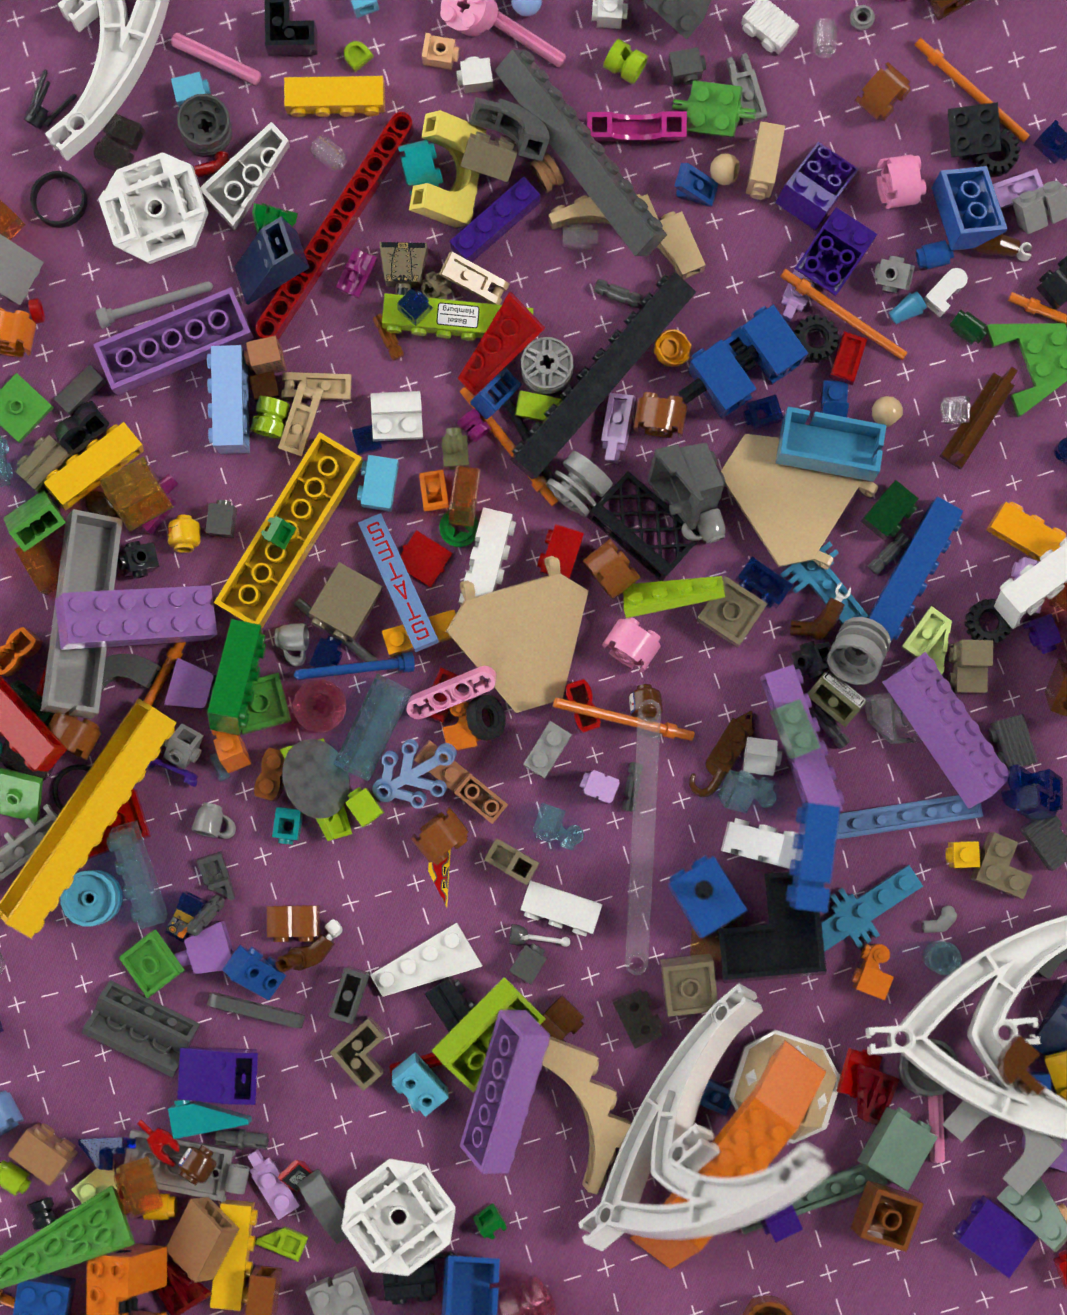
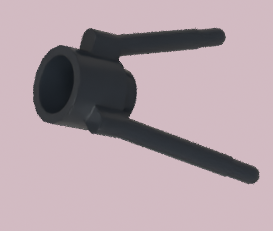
M46 69L42 72L31 104L23 118L40 130L43 125L49 127L51 122L77 97L76 94H72L48 117L47 113L49 111L41 106L51 84L49 81L45 83L48 74Z

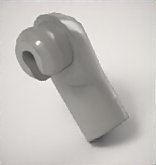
M944 906L941 916L937 920L922 921L923 933L947 931L957 919L954 907Z

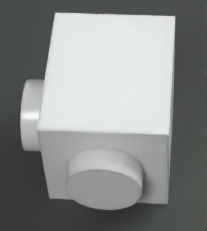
M469 57L465 61H460L461 70L456 72L458 86L463 85L464 94L493 90L490 58L479 59V57Z
M747 737L743 772L773 776L775 766H780L782 751H777V740Z

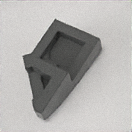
M222 851L198 858L197 863L204 884L208 886L207 889L216 891L227 896L228 899L234 900L235 894Z

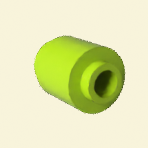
M2 1160L0 1163V1187L14 1196H17L19 1193L23 1195L32 1183L29 1180L31 1174L11 1161L6 1162Z

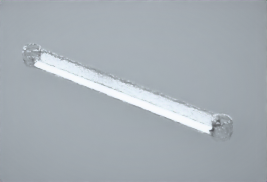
M647 699L640 704L637 723L625 959L627 970L634 975L644 973L649 962L661 706L652 699ZM653 704L657 709V714L651 718L646 717L643 714L644 705ZM634 957L641 958L644 965L636 969L631 966L630 960Z

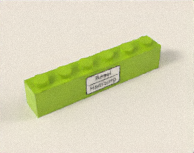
M385 293L382 328L387 329V332L401 333L402 330L411 331V334L417 336L435 333L439 338H451V335L461 336L463 340L474 341L476 338L483 337L502 305ZM527 308L533 314L534 308Z

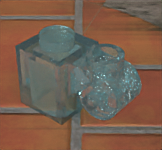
M729 770L718 793V797L724 807L747 814L755 798L763 808L771 807L775 803L776 794L773 791L775 782L766 777H762L761 780L754 779L746 771L740 770L736 772Z
M542 803L532 832L537 833L535 838L549 843L551 838L561 841L559 846L574 851L576 844H579L584 837L583 830L578 825H572L566 830L562 825L566 811Z

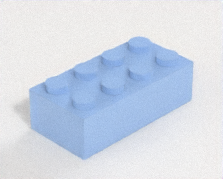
M241 345L211 346V354H207L208 369H211V378L207 380L208 393H212V403H208V416L212 418V428L208 429L209 443H213V447L220 454L250 453L248 365L244 357V349Z

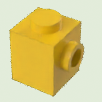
M979 841L948 842V848L945 849V857L949 867H980Z

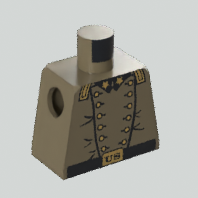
M380 242L386 286L396 287V295L410 296V288H420L422 286L421 281H423L428 256L427 243Z

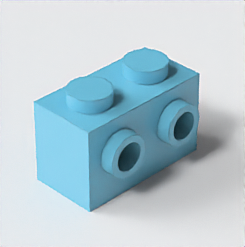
M368 455V460L363 461L361 476H365L364 485H359L357 500L361 501L363 508L392 512L399 468L398 459Z
M416 1052L392 1070L391 1083L394 1089L399 1094L404 1093L408 1098L410 1106L416 1112L420 1111L425 1117L449 1098L448 1087Z

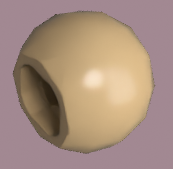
M729 153L718 155L711 162V177L716 183L721 185L732 184L738 177L740 162L734 155Z
M881 397L872 407L874 421L878 424L886 425V427L894 424L903 415V407L895 397Z

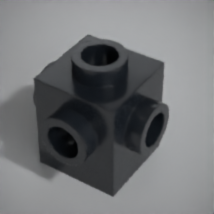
M140 541L125 544L126 547L119 552L118 566L120 570H123L124 577L133 575V579L148 576L149 572H153L160 567L154 542L141 544Z
M814 641L799 645L801 650L791 653L795 669H799L802 676L809 675L810 679L822 676L824 674L823 670L829 668L827 662L828 653L831 649L829 641L816 645Z

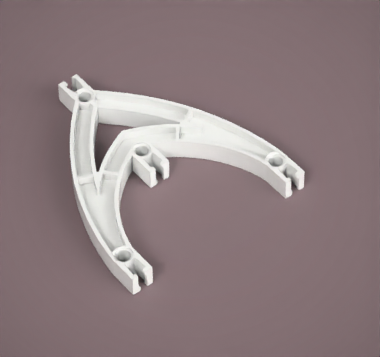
M62 0L58 3L63 16L68 21H72L78 32L82 31L100 16L99 49L89 82L70 113L45 133L51 145L60 151L66 161L98 135L135 86L159 37L169 0H136L130 20L125 0ZM84 125L80 130H75L78 126Z
M1067 915L1022 930L973 956L931 989L898 1026L865 1028L866 1038H872L871 1035H874V1033H886L888 1035V1047L876 1049L875 1044H870V1047H867L868 1055L901 1053L943 1088L980 1110L1022 1128L1067 1140L1066 1100L1057 1096L1046 1087L1039 1096H1032L1031 1094L1027 1096L1016 1086L1017 1080L1012 1085H1006L998 1072L999 1055L1014 1036H1018L1017 1025L1028 1023V1026L1038 1028V1017L1005 1018L1013 1001L1027 981L1046 962L1067 949ZM991 978L992 980L982 994L975 1009L967 1037L985 1068L1002 1088L971 1072L927 1038L931 1031L958 1003ZM1001 1026H1005L1009 1030V1037L1006 1040L999 1037L998 1030ZM898 1032L904 1033L907 1038V1042L903 1047L898 1046L895 1042V1035ZM1035 1034L1029 1035V1039H1025L1030 1045L1040 1044V1036L1035 1037Z
M738 983L708 1010L672 1054L648 1091L631 1123L611 1170L600 1205L578 1223L580 1229L590 1233L583 1236L584 1244L603 1251L623 1233L655 1239H690L727 1232L760 1220L802 1197L831 1173L825 1163L821 1164L818 1162V1160L824 1158L822 1151L806 1143L800 1145L777 1165L756 1174L737 1178H714L700 1175L697 1172L720 1153L715 1143L708 1142L715 1138L713 1132L694 1124L698 1106L709 1078L729 1044L746 1025L763 1012L761 1005L758 1002L752 1001L757 999L754 991ZM650 1171L666 1188L689 1200L686 1203L670 1205L639 1204Z

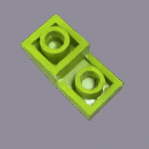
M520 391L515 415L535 421H543L546 418L544 412L551 404L557 405L561 399Z

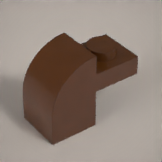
M1021 1035L1014 1036L1001 1051L998 1058V1072L1006 1085H1012L1017 1080L1016 1086L1025 1095L1039 1096L1045 1090V1087L1026 1069L1040 1054Z

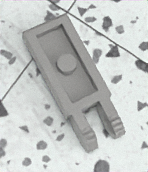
M741 54V64L744 68V72L737 73L733 58H727L726 62L731 85L743 88L741 95L742 108L756 109V114H754L756 116L755 120L741 118L743 125L766 119L768 116L755 70L752 69L748 54Z

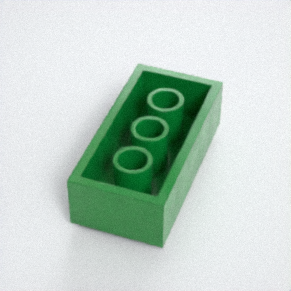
M231 619L207 712L210 730L240 736L242 727H247L249 713H247L248 704L252 705L255 695V690H253L254 681L258 682L261 670L259 662L260 658H264L266 644H264L265 635L262 634V628L259 624Z

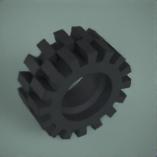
M1006 129L1000 132L1001 146L1005 151L1004 159L993 161L988 157L987 153L976 154L972 158L973 163L977 162L975 167L987 166L990 177H994L995 174H997V177L1002 176L1003 173L1007 174L1020 156L1018 155L1020 147H1017L1018 139L1013 140L1014 134L1012 132L1009 135L1006 134Z
M811 315L807 316L805 320L802 319L794 331V334L808 352L807 362H812L813 360L817 363L828 359L838 345L837 327L834 328V322L832 320L829 322L826 316L820 318V315H815L814 317H811ZM819 330L823 333L825 342L821 347L814 348L807 343L806 335L809 331Z
M984 599L970 607L969 612L965 616L967 620L964 623L968 628L966 632L971 634L972 640H993V644H996L1007 638L1006 636L1012 631L1010 630L1011 626L994 608L996 599ZM990 612L997 617L998 626L994 631H985L981 627L980 617L982 614Z

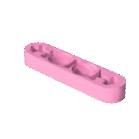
M481 666L418 692L409 698L406 711L414 719H423L486 693L495 686L496 672L489 666ZM480 677L489 678V682H486L484 679L480 680ZM465 684L469 687V691L461 693L457 691L456 685ZM436 693H443L446 695L447 700L438 702L433 696ZM414 704L418 706L423 705V708L421 710L418 707L414 708Z

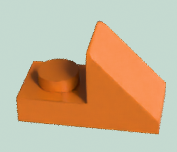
M444 470L419 473L424 512L450 508Z

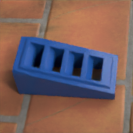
M505 367L470 403L485 419H488L522 384ZM501 378L511 388L510 390L502 383Z

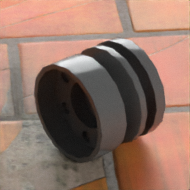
M196 94L187 98L180 106L177 115L178 128L186 147L190 151L207 157L215 156L217 152L226 149L232 138V125L229 112L221 100L209 94ZM208 125L209 132L204 133L203 126Z

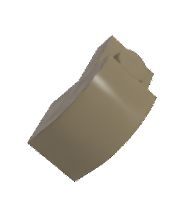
M498 838L495 839L484 859L525 885H528L540 864Z

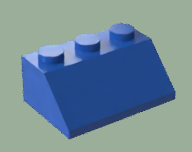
M987 166L940 171L931 188L951 250L975 248L1007 231Z

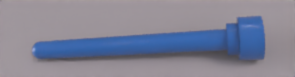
M412 652L401 653V656H397L396 659L300 669L294 672V677L297 680L388 669L402 670L403 673L414 672L415 661Z

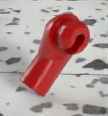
M219 151L215 154L216 160L195 165L196 175L203 177L219 171L230 160L228 159V153Z

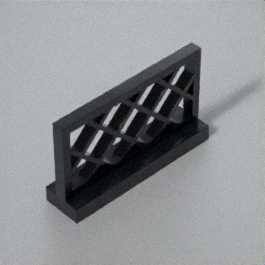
M629 471L591 509L588 518L660 581L665 580L698 542L691 541L689 544H679L678 531H682L681 528L685 522L678 514L671 515L669 506ZM626 480H629L635 486L636 495H622V485ZM636 499L637 511L624 512L623 500ZM640 499L652 500L655 511H641ZM608 500H619L620 512H610L604 505ZM655 515L656 528H643L642 516ZM659 515H669L673 519V527L660 528ZM624 516H638L639 528L629 529L625 525ZM696 529L692 530L696 536H700ZM656 532L657 545H647L644 542L643 533ZM660 532H674L675 544L661 545ZM679 548H685L681 553H679ZM662 549H675L676 559L671 564L662 558Z

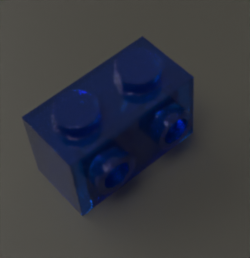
M753 556L735 579L739 582L738 585L749 592H753L766 602V607L769 609L772 606L777 608L793 587V584Z

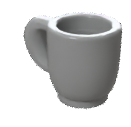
M719 508L700 514L696 525L700 536H696L686 523L681 528L684 537L691 541L704 540L707 544H711L726 538L725 524Z
M305 623L286 624L275 629V645L277 648L283 649L285 659L292 666H301L306 660L305 650L309 646V630ZM287 650L301 651V654L297 657L291 656Z
M204 802L196 814L192 831L210 838H218L219 836L224 839H230L236 832V826L231 818L223 814L222 807ZM222 819H224L227 824V828L224 833L219 832L222 824Z

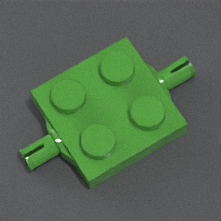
M693 81L688 101L674 99V104H672L673 110L687 111V132L735 138L736 126L740 118L755 120L756 117L754 115L756 114V109L742 108L741 95L743 88L741 86Z

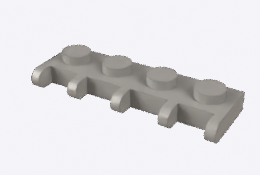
M49 804L43 806L47 815L36 823L30 817L24 820L29 828L15 838L10 832L4 834L8 843L0 848V881L29 860L58 817Z

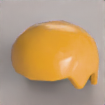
M667 329L655 340L654 353L657 360L663 365L677 367L690 359L689 354L692 345L687 340L685 334L679 330Z

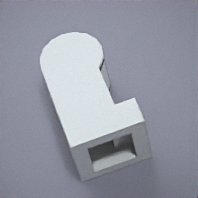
M960 268L951 269L923 299L927 307L937 316L941 317L951 306L946 301L952 294L959 293L966 285L968 278L965 271Z

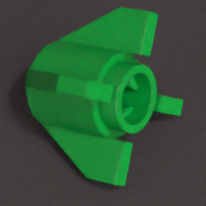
M254 203L252 210L257 234L263 227L281 216L293 227L298 216L296 212L283 210L266 203Z

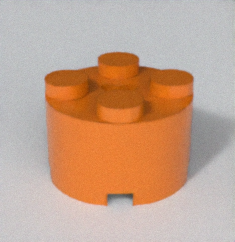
M0 308L1 355L23 357L24 352L28 356L31 354L36 323L29 319V313L21 310H16L15 313Z

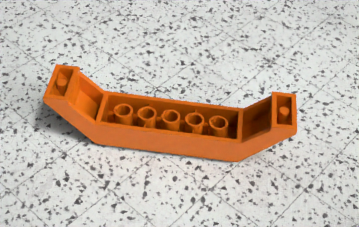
M784 1040L769 1059V1063L753 1091L712 1141V1144L715 1143L718 1146L720 1153L697 1172L700 1175L714 1178H737L766 1170L797 1131L827 1073L826 1070ZM672 1192L663 1205L686 1203L689 1200ZM631 1234L630 1239L669 1269H672L701 1251L713 1235L690 1239H655Z

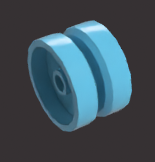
M102 870L81 871L75 874L72 885L60 895V905L65 916L80 926H96L112 920L119 912L123 902V891L119 882L111 874ZM90 894L94 896L93 902L89 901V898L92 897Z

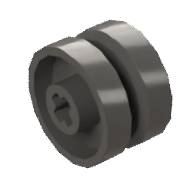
M929 1039L944 1053L959 1063L957 1055L949 1045L940 1040ZM901 1054L898 1072L900 1080L908 1090L915 1095L924 1097L941 1095L948 1091Z

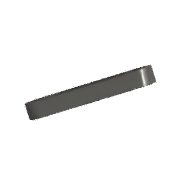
M210 992L207 1005L213 1008L294 1028H302L305 1015L216 992Z

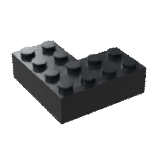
M789 871L765 873L764 880L769 924L718 929L724 983L826 975L827 969L820 912L790 907V902L786 901V892L788 885L792 886L793 876L789 875Z

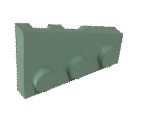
M1041 1177L1024 1196L1008 1185L997 1197L1006 1208L1055 1253L1067 1241V1222Z

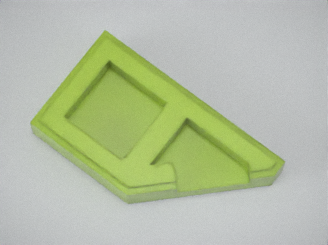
M285 1226L257 1238L255 1244L298 1262L309 1236Z

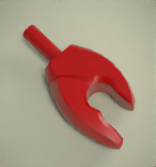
M141 1119L137 1125L149 1135L146 1140L153 1155L166 1165L175 1167V1161L169 1157L168 1153L164 1152L163 1146L169 1145L176 1152H180L177 1140L173 1139V1135L164 1129L157 1128L153 1131Z

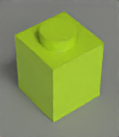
M358 787L347 795L349 800L345 803L362 827L367 826L385 813L368 788L362 790Z

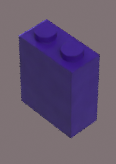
M983 1195L981 1199L977 1198L972 1203L969 1209L971 1213L967 1219H962L955 1228L956 1234L954 1237L958 1242L1010 1279L1038 1236Z

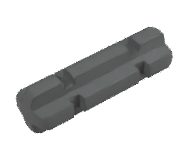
M598 279L594 287L595 293L600 295L606 294L608 298L624 304L627 302L629 306L638 308L642 300L641 294L636 292L630 293V290L612 283L609 285L607 281Z
M900 533L894 539L895 542H891L877 556L878 558H875L868 565L873 573L879 574L885 568L884 565L887 566L901 552V549H904L910 543V539L904 533Z
M818 705L810 711L812 717H816L819 721L818 724L830 739H834L833 743L839 749L846 746L850 742L849 738L845 733L842 734L840 732V727L830 715L825 713V710Z
M631 762L629 764L628 772L630 774L627 776L624 793L626 798L625 800L623 799L622 809L625 811L634 812L636 810L637 802L635 799L638 798L641 781L639 775L642 774L643 768L641 763Z
M214 895L209 900L210 903H206L195 916L196 919H192L188 923V933L198 936L202 932V928H205L217 915L216 912H219L224 907L225 900L222 897Z

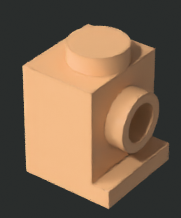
M426 33L422 52L423 65L452 70L453 61L458 62L460 47H456L455 39L432 36L430 33ZM437 48L445 50L443 52H438Z

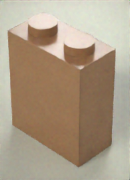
M209 1197L190 1199L167 1245V1252L173 1261L179 1264L194 1282L213 1280L239 1228Z

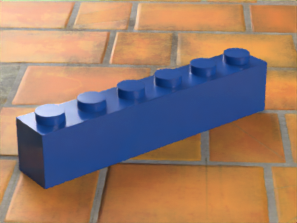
M938 496L931 502L910 543L907 545L867 617L881 624L889 633L891 641L892 639L897 640L903 630V627L900 626L903 619H909L915 609V605L912 604L916 596L921 597L928 585L925 583L928 574L933 575L940 563L936 561L940 553L945 554L952 542L948 538L952 531H958L964 520L960 518L963 510Z

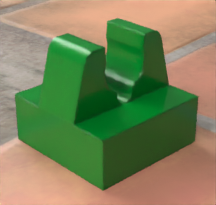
M277 516L274 518L270 517L268 519V522L271 523L267 531L262 530L261 534L264 536V539L285 550L296 527Z
M494 1203L473 1217L480 1234L484 1238L494 1239L496 1238L494 1235L496 1230L501 1228L505 1231L507 1229L506 1223Z

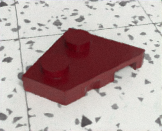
M859 1063L857 1069V1117L877 1125L886 1108H889L900 1079Z
M171 1260L167 1262V1286L156 1289L170 1315H181L212 1295L209 1289L200 1282L191 1280L188 1274Z

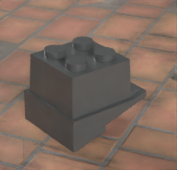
M707 442L680 448L678 444L655 449L647 479L648 483L663 502H669L671 515L678 514L691 530L696 528L701 513L717 508L723 487H725L724 475L718 471L715 453L710 451Z

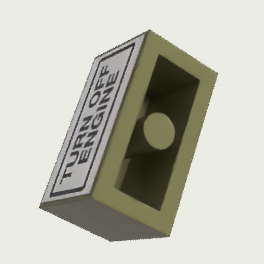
M829 669L826 670L808 692L809 698L844 727L849 724L867 702L866 699L840 678L836 677Z

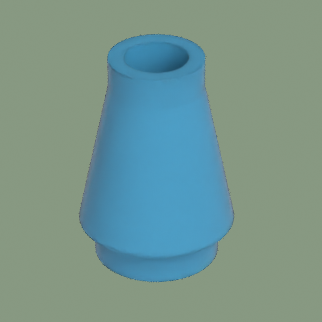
M916 291L913 294L909 293L888 314L895 325L900 322L923 314V310L927 308V305Z

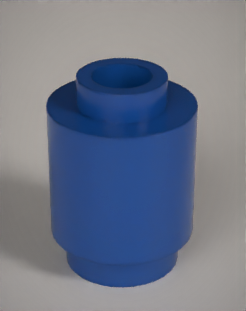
M945 240L921 245V248L916 249L919 269L925 268L928 270L949 265L950 259L954 258V252Z

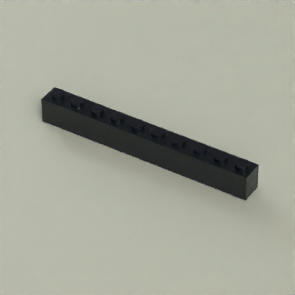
M676 272L669 276L664 274L655 284L658 287L653 294L649 292L640 301L642 307L636 313L633 310L623 321L626 323L625 327L621 331L617 329L608 338L610 344L605 350L601 347L592 357L594 360L593 364L589 368L586 366L582 368L576 375L578 381L572 387L569 384L560 394L562 397L561 401L557 405L554 403L550 405L544 412L546 418L542 423L536 422L527 432L530 437L525 442L520 441L512 449L511 452L514 455L510 460L531 479L539 476L695 295L696 291Z

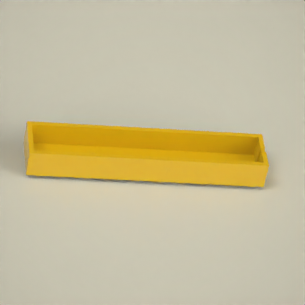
M139 698L136 700L1 899L0 917L7 925L31 939L35 933L40 932L48 913L57 907L62 892L72 885L73 876L79 868L86 864L91 849L101 842L102 833L108 825L115 821L120 806L129 800L132 794L131 790L135 784L144 778L146 774L145 769L149 763L158 757L160 747L164 741L173 735L174 726L176 725L175 721Z

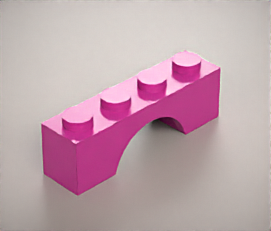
M687 111L659 112L645 115L587 112V127L590 129L591 136L596 142L685 141L687 137Z

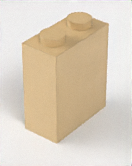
M760 122L745 193L750 194L754 199L763 200L765 197L770 198L777 174L785 130L784 125Z

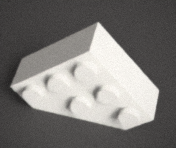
M735 818L734 822H728L721 851L790 869L791 859L795 860L797 849L792 847L793 837L796 832L784 831L783 834L776 833L777 828L763 824L759 825V828L750 827L749 821Z

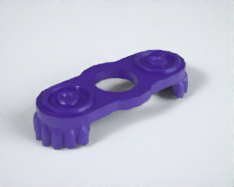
M156 758L147 766L154 768L155 764L184 775L183 781L193 787L197 785L198 776L196 773L180 769L163 762L161 759Z

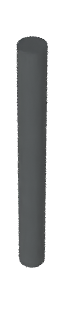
M299 598L294 606L309 617L312 607ZM325 627L324 630L333 636L334 632ZM337 639L365 662L378 660L356 641L351 642L347 640L343 642Z

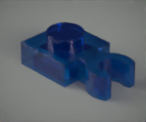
M372 425L352 430L358 455L382 450L381 442L394 444L398 441H373Z

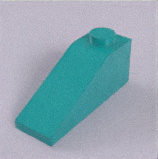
M179 1099L174 1101L175 1105L168 1108L173 1139L249 1125L252 1122L250 1115L201 1101L190 1102V1100Z

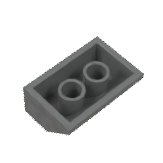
M643 0L685 39H688L704 20L711 0Z

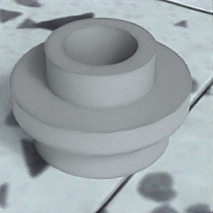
M866 5L855 7L850 15L852 26L858 30L869 29L875 20L873 10ZM858 16H864L866 21H859Z

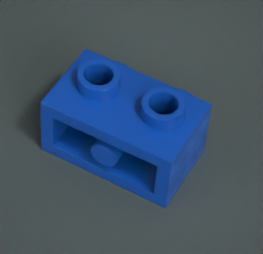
M239 945L222 969L232 981L267 1000H270L287 976L284 972H280L277 969L275 959L272 957H268V959L263 958V954L252 946L250 949Z

